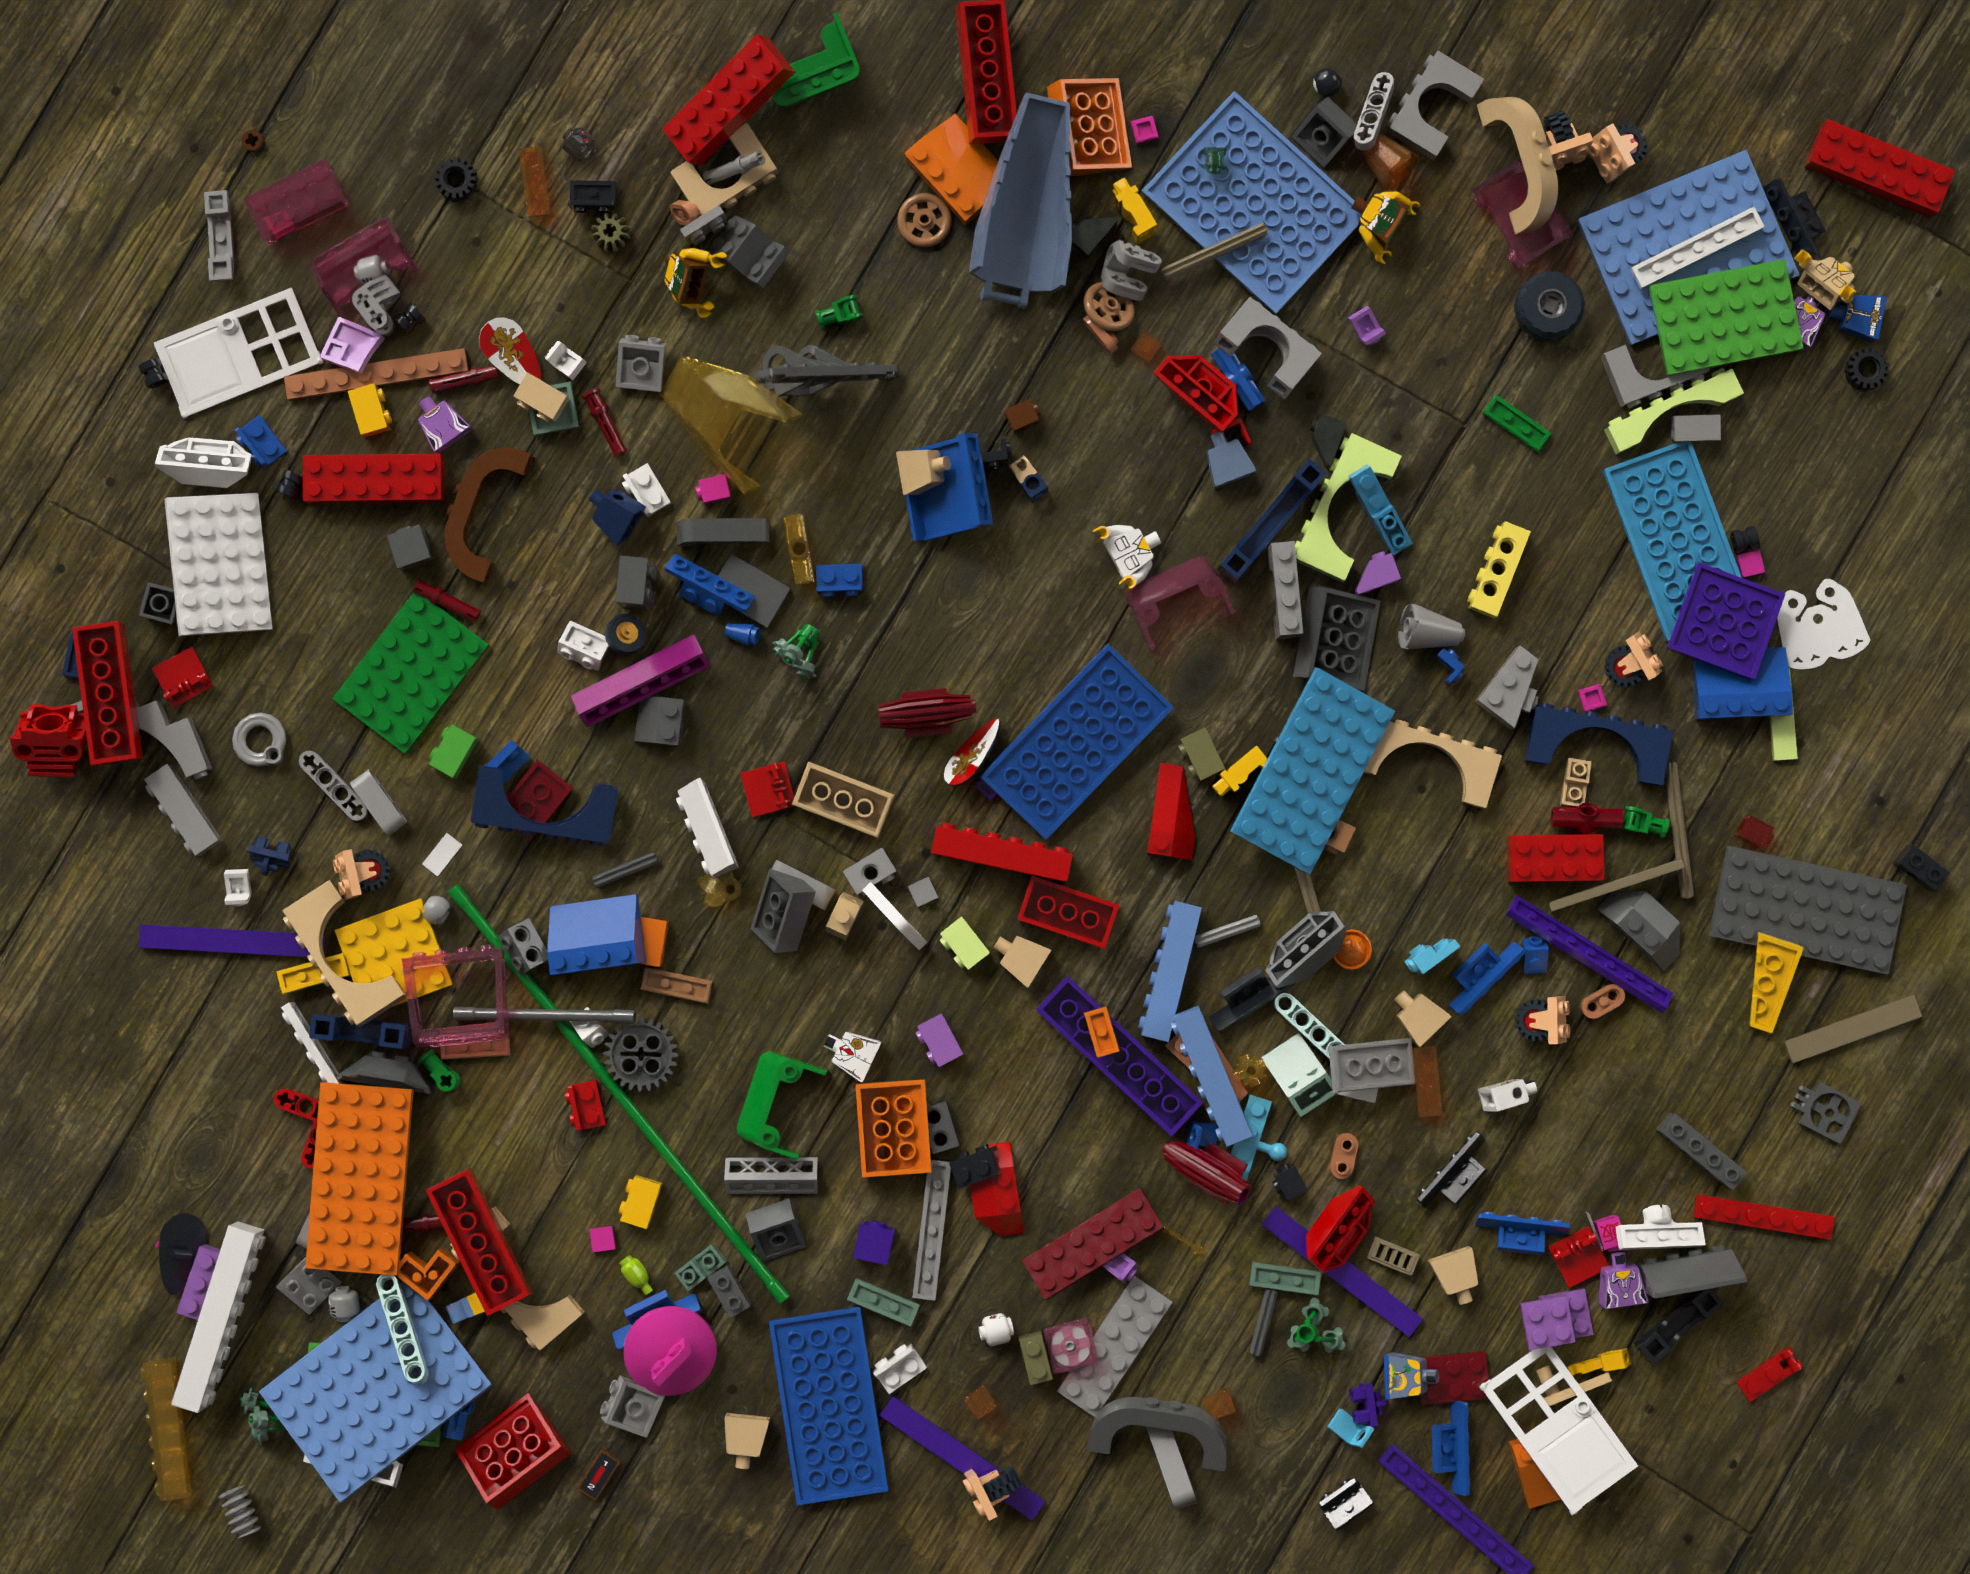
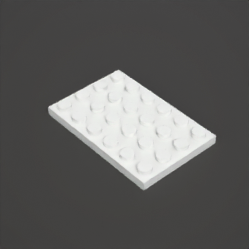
M258 493L165 498L179 636L271 630L272 620Z

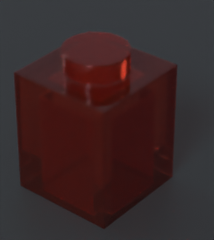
M1745 815L1734 836L1757 848H1764L1765 845L1769 846L1773 840L1774 834L1772 831L1774 827L1751 815Z

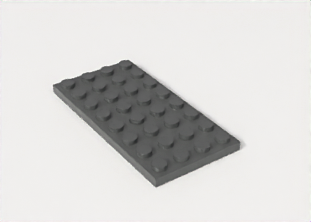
M1727 846L1708 936L1757 946L1758 932L1803 946L1804 949L1801 954L1803 957L1889 975L1907 885Z

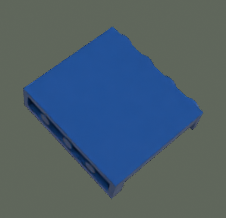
M977 433L959 434L954 439L910 450H939L941 457L947 456L951 461V468L943 471L945 480L942 484L919 495H906L913 541H929L993 525Z

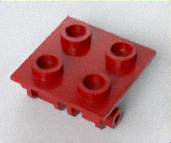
M193 647L152 668L165 692L163 694L167 702H170L173 709L214 687Z
M785 761L740 773L752 817L794 806L792 805L794 795Z
M1589 1226L1548 1246L1568 1288L1600 1273L1601 1267L1609 1266L1597 1243L1598 1239L1592 1233Z

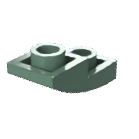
M713 1242L674 1274L686 1290L689 1291L726 1263L727 1259Z

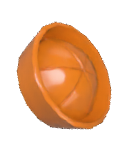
M1346 930L1341 951L1333 958L1338 965L1345 969H1359L1371 957V942L1365 934L1358 930Z

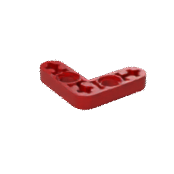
M281 1089L274 1095V1103L278 1108L314 1121L301 1155L302 1164L307 1168L313 1169L314 1162L310 1164V1159L307 1158V1155L312 1154L315 1148L310 1147V1145L313 1144L315 1146L316 1142L314 1134L317 1130L318 1114L317 1117H314V1114L318 1110L319 1099L292 1089ZM288 1093V1098L296 1100L297 1096L300 1097L296 1102L295 1109L292 1108L295 1105L293 1103L287 1102L283 1105L280 1095ZM304 1100H309L313 1105L310 1113H304L301 1110V1103Z

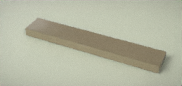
M1678 859L1548 903L1550 911H1555L1685 867L1683 861Z
M1910 995L1785 1040L1783 1043L1790 1062L1795 1063L1920 1018L1922 1014L1915 995Z

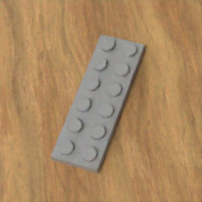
M1135 1276L1128 1283L1092 1337L1091 1350L1093 1351V1359L1090 1362H1084L1079 1366L1072 1367L1057 1389V1392L1095 1417L1172 1304V1301Z

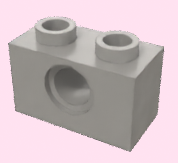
M883 848L843 871L857 895L862 893L863 896H866L863 889L870 882L875 885L881 881L884 885L894 879L893 873L897 872ZM868 867H875L878 871L877 877L873 880H868L865 877V870Z

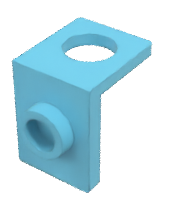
M1343 1409L1337 1411L1328 1425V1428L1348 1445L1360 1448L1364 1446L1374 1431V1428L1371 1426L1353 1423L1352 1416ZM1365 1432L1363 1438L1359 1440V1437Z

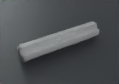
M1253 915L1196 935L1194 937L1197 947H1202L1260 926V920L1257 915Z

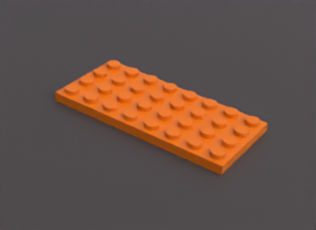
M320 1082L305 1268L399 1275L414 1089Z

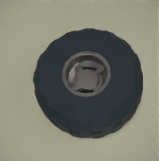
M1544 271L1536 274L1522 285L1516 296L1514 305L1516 320L1522 330L1534 339L1542 341L1562 339L1576 329L1583 317L1585 300L1582 290L1574 279L1561 272Z

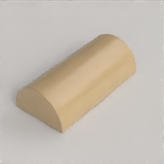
M808 761L792 805L878 838L889 813L894 794Z

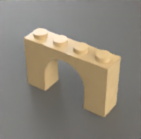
M748 123L742 125L729 140L739 155L747 156L758 150L761 151L762 155L758 157L764 155L765 163L750 169L748 173L742 174L739 181L733 186L717 189L707 185L693 164L687 161L670 171L686 199L698 206L701 213L699 217L718 205L721 209L724 207L726 209L731 208L738 202V198L743 195L745 197L750 196L757 190V186L762 183L766 185L776 178L775 175L778 174L776 166Z

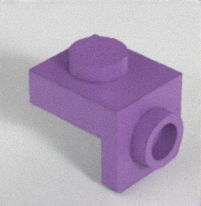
M1368 306L1348 317L1359 341L1365 345L1377 343L1386 334L1384 329L1379 326L1371 308Z
M1122 1254L1103 1267L1125 1284L1127 1280L1131 1281L1138 1273L1136 1268L1139 1265L1125 1254Z

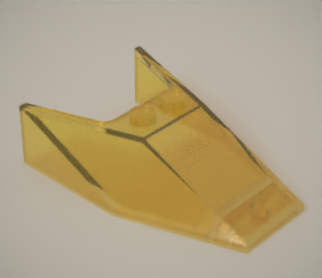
M685 356L680 357L660 393L661 397L701 450L744 495L759 490L761 485L728 463L721 454V447L741 412L749 411L783 422H789L802 416V413L761 384H757L750 376Z

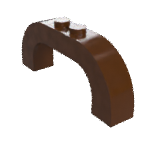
M498 448L488 451L472 462L465 472L462 482H458L454 491L456 499L454 504L449 505L446 516L449 518L445 527V546L453 564L463 574L477 582L487 585L494 566L492 561L474 555L467 544V531L483 487L491 476L500 472H510L526 478L534 457L531 453L515 448Z

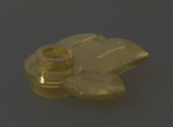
M733 870L715 878L710 873L697 878L700 887L708 893L704 899V904L708 906L718 907L726 900L733 901L741 895L742 887L740 882L734 879ZM730 885L735 888L732 894L726 892V888Z

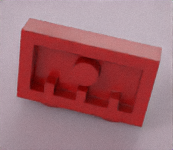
M597 1080L567 1086L568 1091H565L567 1105L571 1104L573 1113L570 1114L572 1128L576 1127L578 1132L606 1125Z

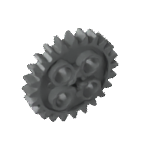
M643 1017L640 1018L639 1023L629 1026L626 1023H622V1030L618 1027L614 1028L617 1033L616 1036L613 1034L608 1035L613 1040L612 1043H605V1046L610 1048V1051L603 1052V1055L609 1056L610 1059L606 1060L604 1064H611L612 1066L607 1072L616 1073L613 1081L619 1078L622 1079L621 1087L629 1083L630 1091L634 1085L637 1086L638 1092H641L642 1086H646V1089L650 1091L652 1083L658 1088L659 1079L667 1082L664 1076L665 1073L673 1074L669 1067L677 1066L675 1062L671 1061L672 1058L678 1057L677 1053L672 1052L677 1047V1044H670L674 1036H666L668 1028L660 1030L661 1022L653 1026L652 1018L648 1023H644ZM627 1036H631L636 1040V1046L632 1049H627L623 1045V1040ZM650 1037H656L659 1040V1047L654 1050L649 1049L646 1045V1040ZM639 1048H643V1052L661 1053V1057L645 1056L643 1061H639L637 1056H621L620 1053L638 1052ZM627 1059L633 1060L636 1067L632 1072H626L622 1068V1063ZM649 1060H655L658 1063L659 1068L654 1073L648 1072L645 1068V1064Z

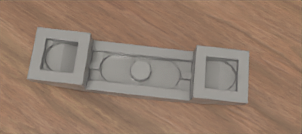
M228 191L204 192L210 258H208L209 281L233 280L234 241Z

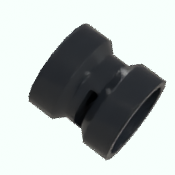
M412 303L406 306L404 312L394 316L408 334L414 331V327L417 324H422L426 320Z
M159 358L145 361L138 366L140 373L145 375L144 382L148 389L161 386L168 381L166 373L161 370L162 363Z
M285 469L282 474L283 481L277 485L276 491L297 500L299 487L303 485V477Z
M1755 526L1747 527L1745 531L1737 529L1730 532L1731 544L1735 553L1743 552L1748 547L1750 549L1759 548V535Z

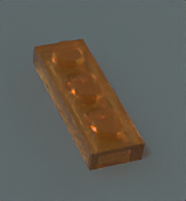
M541 146L519 149L528 217L552 215L543 149Z
M1436 1046L1414 1047L1412 1049L1418 1117L1442 1115Z

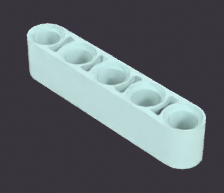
M1281 993L1275 997L1273 1004L1276 1011L1329 1060V1046L1334 1044L1345 1045L1292 995ZM1282 997L1289 998L1291 1002L1290 1007L1286 1010H1282L1279 1007V1000ZM1299 1013L1307 1015V1022L1302 1026H1299L1295 1020ZM1321 1028L1324 1031V1038L1321 1041L1313 1039L1312 1034L1315 1029Z
M382 1274L377 1279L376 1286L404 1376L413 1384H423L429 1376L428 1368L401 1283L393 1275ZM388 1280H393V1288L385 1291L384 1283ZM399 1301L401 1303L399 1311L392 1313L390 1310L391 1305ZM406 1323L408 1325L406 1333L399 1335L397 1333L398 1326ZM413 1345L415 1348L413 1355L406 1357L404 1355L405 1348ZM420 1367L422 1370L420 1377L412 1379V1370Z

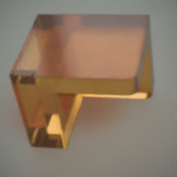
M984 1384L965 1397V1403L977 1420L997 1407L996 1401Z
M1227 1387L1219 1389V1393L1202 1399L1205 1410L1216 1419L1236 1412Z

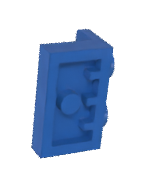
M260 415L243 428L238 427L235 429L238 433L236 439L243 448L248 447L250 449L252 460L257 466L262 465L267 469L288 453L287 449Z
M862 564L816 565V592L821 593L822 597H835V593H844V596H858V592H863Z
M511 740L486 766L503 769L504 785L530 759V756L515 741Z

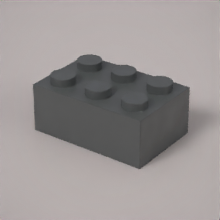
M620 556L615 602L622 608L650 611V605L654 606L655 592L652 590V585L657 582L658 569L654 567L655 565L648 558Z

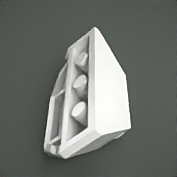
M185 438L168 446H160L155 467L181 484L228 488L248 474L252 456L234 441Z

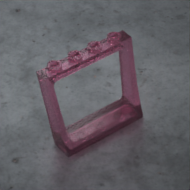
M482 945L480 950L471 951V948L462 947L457 949V953H449L448 950H437L435 955L426 956L424 952H416L410 958H402L413 1043L418 1048L510 1039L505 951L502 948H494L493 945ZM495 960L497 1019L495 1022L423 1030L414 978V970L416 968Z

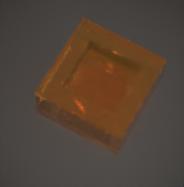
M1143 331L1130 351L1149 364L1161 348L1162 343Z

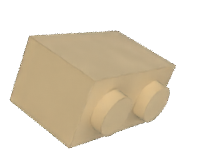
M528 372L513 395L518 400V406L527 411L532 408L538 412L536 416L547 423L549 420L556 422L569 401L567 395Z

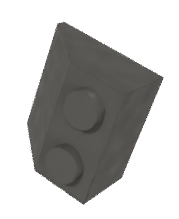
M1327 97L1313 109L1291 137L1318 163L1325 167L1354 137L1357 124Z
M653 696L640 701L634 741L680 747L686 701Z
M790 1199L745 1213L751 1237L763 1262L806 1247Z

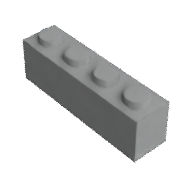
M166 764L144 779L148 784L145 786L146 790L153 798L156 796L160 802L158 805L160 811L164 816L170 817L173 822L171 824L172 829L178 836L182 835L186 841L183 844L191 855L194 853L195 856H201L223 841L173 765Z

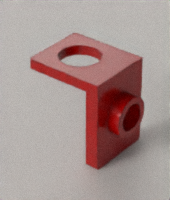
M1242 419L1234 420L1224 432L1238 426L1246 447L1250 446L1252 442ZM1215 428L1211 431V434H1216L1221 431Z

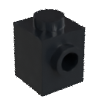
M1286 1163L1276 1168L1277 1173L1273 1174L1275 1180L1272 1181V1184L1278 1194L1282 1192L1285 1200L1288 1201L1308 1191L1294 1164L1289 1166Z

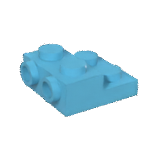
M1443 938L1434 944V949L1431 945L1419 944L1409 951L1411 956L1404 963L1412 973L1424 974L1457 950L1460 945L1455 939Z

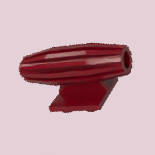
M946 688L901 693V699L878 705L881 728L905 729L906 739L951 734L950 724L973 718L972 713H977L975 699L971 700L970 695L947 694Z
M1178 1140L1169 1141L1165 1144L1162 1151L1164 1160L1183 1177L1190 1180V1184L1224 1205H1228L1229 1201L1237 1205L1243 1204L1251 1192V1185L1242 1176L1248 1164L1212 1142H1209L1205 1151L1199 1148L1194 1149L1193 1146Z

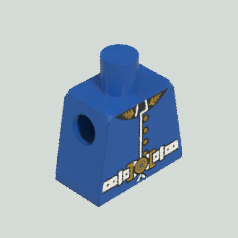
M1854 295L1850 303L1836 304L1832 310H1829L1828 317L1840 319L1839 331L1874 343L1879 339L1887 297Z

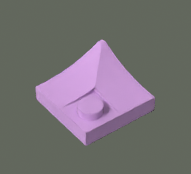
M338 317L320 358L328 363L362 374L373 353L385 338L366 327Z

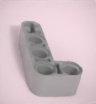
M1146 1427L1175 1511L1196 1504L1197 1501L1172 1430Z

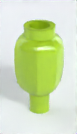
M629 1255L619 1262L622 1266L621 1273L633 1287L641 1288L645 1295L653 1290L648 1283V1273L637 1258H632Z

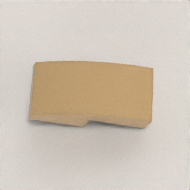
M1568 758L1560 806L1578 807L1580 804L1585 803L1591 761Z

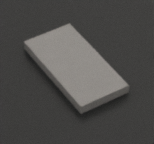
M1412 1038L1329 1046L1333 1093L1416 1084Z

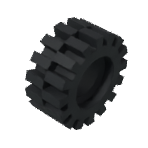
M454 157L453 160L448 158L447 162L444 163L442 161L440 163L441 167H437V175L434 176L436 187L440 193L451 201L458 200L460 202L463 198L466 200L470 198L469 195H473L475 193L474 188L478 186V176L472 165L465 159L460 160L458 157ZM454 171L462 172L465 176L463 185L458 188L451 187L448 184V177Z
M1866 347L1850 356L1846 361L1847 366L1844 368V372L1847 371L1845 377L1850 379V385L1854 384L1857 390L1861 388L1862 391L1875 389L1886 381V376L1890 372L1888 371L1890 364L1886 363L1888 358L1881 355L1882 351L1879 350L1877 352L1875 351L1876 348L1868 349ZM1862 361H1870L1874 364L1875 374L1872 377L1866 378L1860 374L1859 365Z

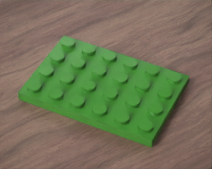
M1785 259L1649 286L1667 376L1804 349Z

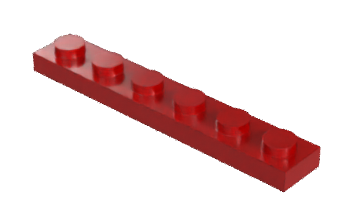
M1696 1194L1693 1217L1830 1240L1835 1219L1834 1216L1702 1194Z

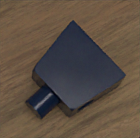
M614 489L606 495L596 490L589 498V501L597 507L592 517L593 521L616 546L629 539L646 508L645 505L618 489Z

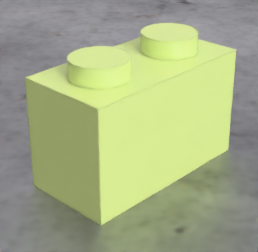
M960 917L940 933L942 936L940 942L947 951L952 948L957 955L954 957V960L961 969L966 966L969 970L990 953L963 917Z

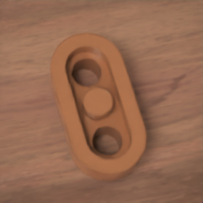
M678 200L670 205L671 213L680 225H688L701 215L698 206L689 201Z
M1088 315L1082 319L1086 327L1109 354L1118 349L1116 344L1119 341L1111 331L1107 333L1092 322Z
M1616 984L1604 986L1582 1000L1580 1005L1581 1012L1587 1018H1599L1623 1003L1625 999L1624 990ZM1611 991L1616 995L1613 1000L1608 998V994ZM1592 1002L1596 1006L1594 1011L1588 1009V1005Z
M1350 1133L1338 1135L1334 1142L1330 1171L1333 1176L1339 1179L1348 1178L1354 1169L1358 1141ZM1344 1141H1350L1351 1147L1349 1149L1343 1148ZM1341 1163L1346 1165V1169L1343 1172L1338 1170V1165Z

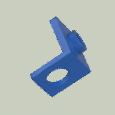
M1190 1120L1185 1142L1193 1146L1194 1149H1198L1199 1145L1208 1146L1209 1142L1216 1145L1218 1136L1215 1129L1219 1127L1214 1123Z

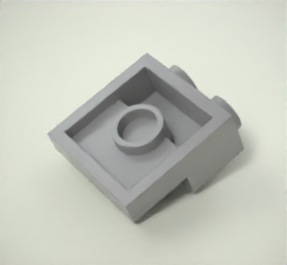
M625 335V339L621 338L618 345L616 387L661 392L667 343H661L662 339L655 337L648 338V341L639 340V336Z
M619 1375L618 1380H613L610 1385L609 1392L612 1394L609 1401H604L601 1406V1418L607 1424L647 1438L665 1396L654 1394L645 1387L638 1385L634 1380Z

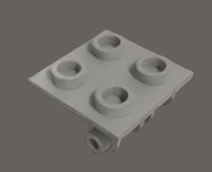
M305 1257L276 1288L310 1315L342 1281L329 1270L305 1268Z

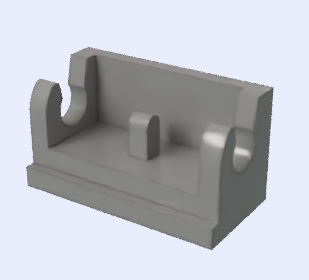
M1720 415L1670 417L1671 439L1674 442L1721 440Z

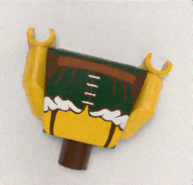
M1397 191L1375 193L1370 203L1357 197L1351 209L1362 214L1358 222L1359 232L1366 245L1375 254L1376 261L1382 264H1386L1382 259L1384 254L1387 257L1392 256V253L1384 250L1383 247H1388L1406 215H1416L1412 211V206H1420L1419 202H1410V199Z
M689 248L668 255L665 259V263L668 266L665 283L672 292L675 302L691 310L696 309L697 314L701 318L711 315L709 311L714 308L713 303L706 301L703 304H699L710 266L708 261L715 268L722 267L726 264L720 263L718 258L727 257L726 253L720 252L710 255L708 251Z

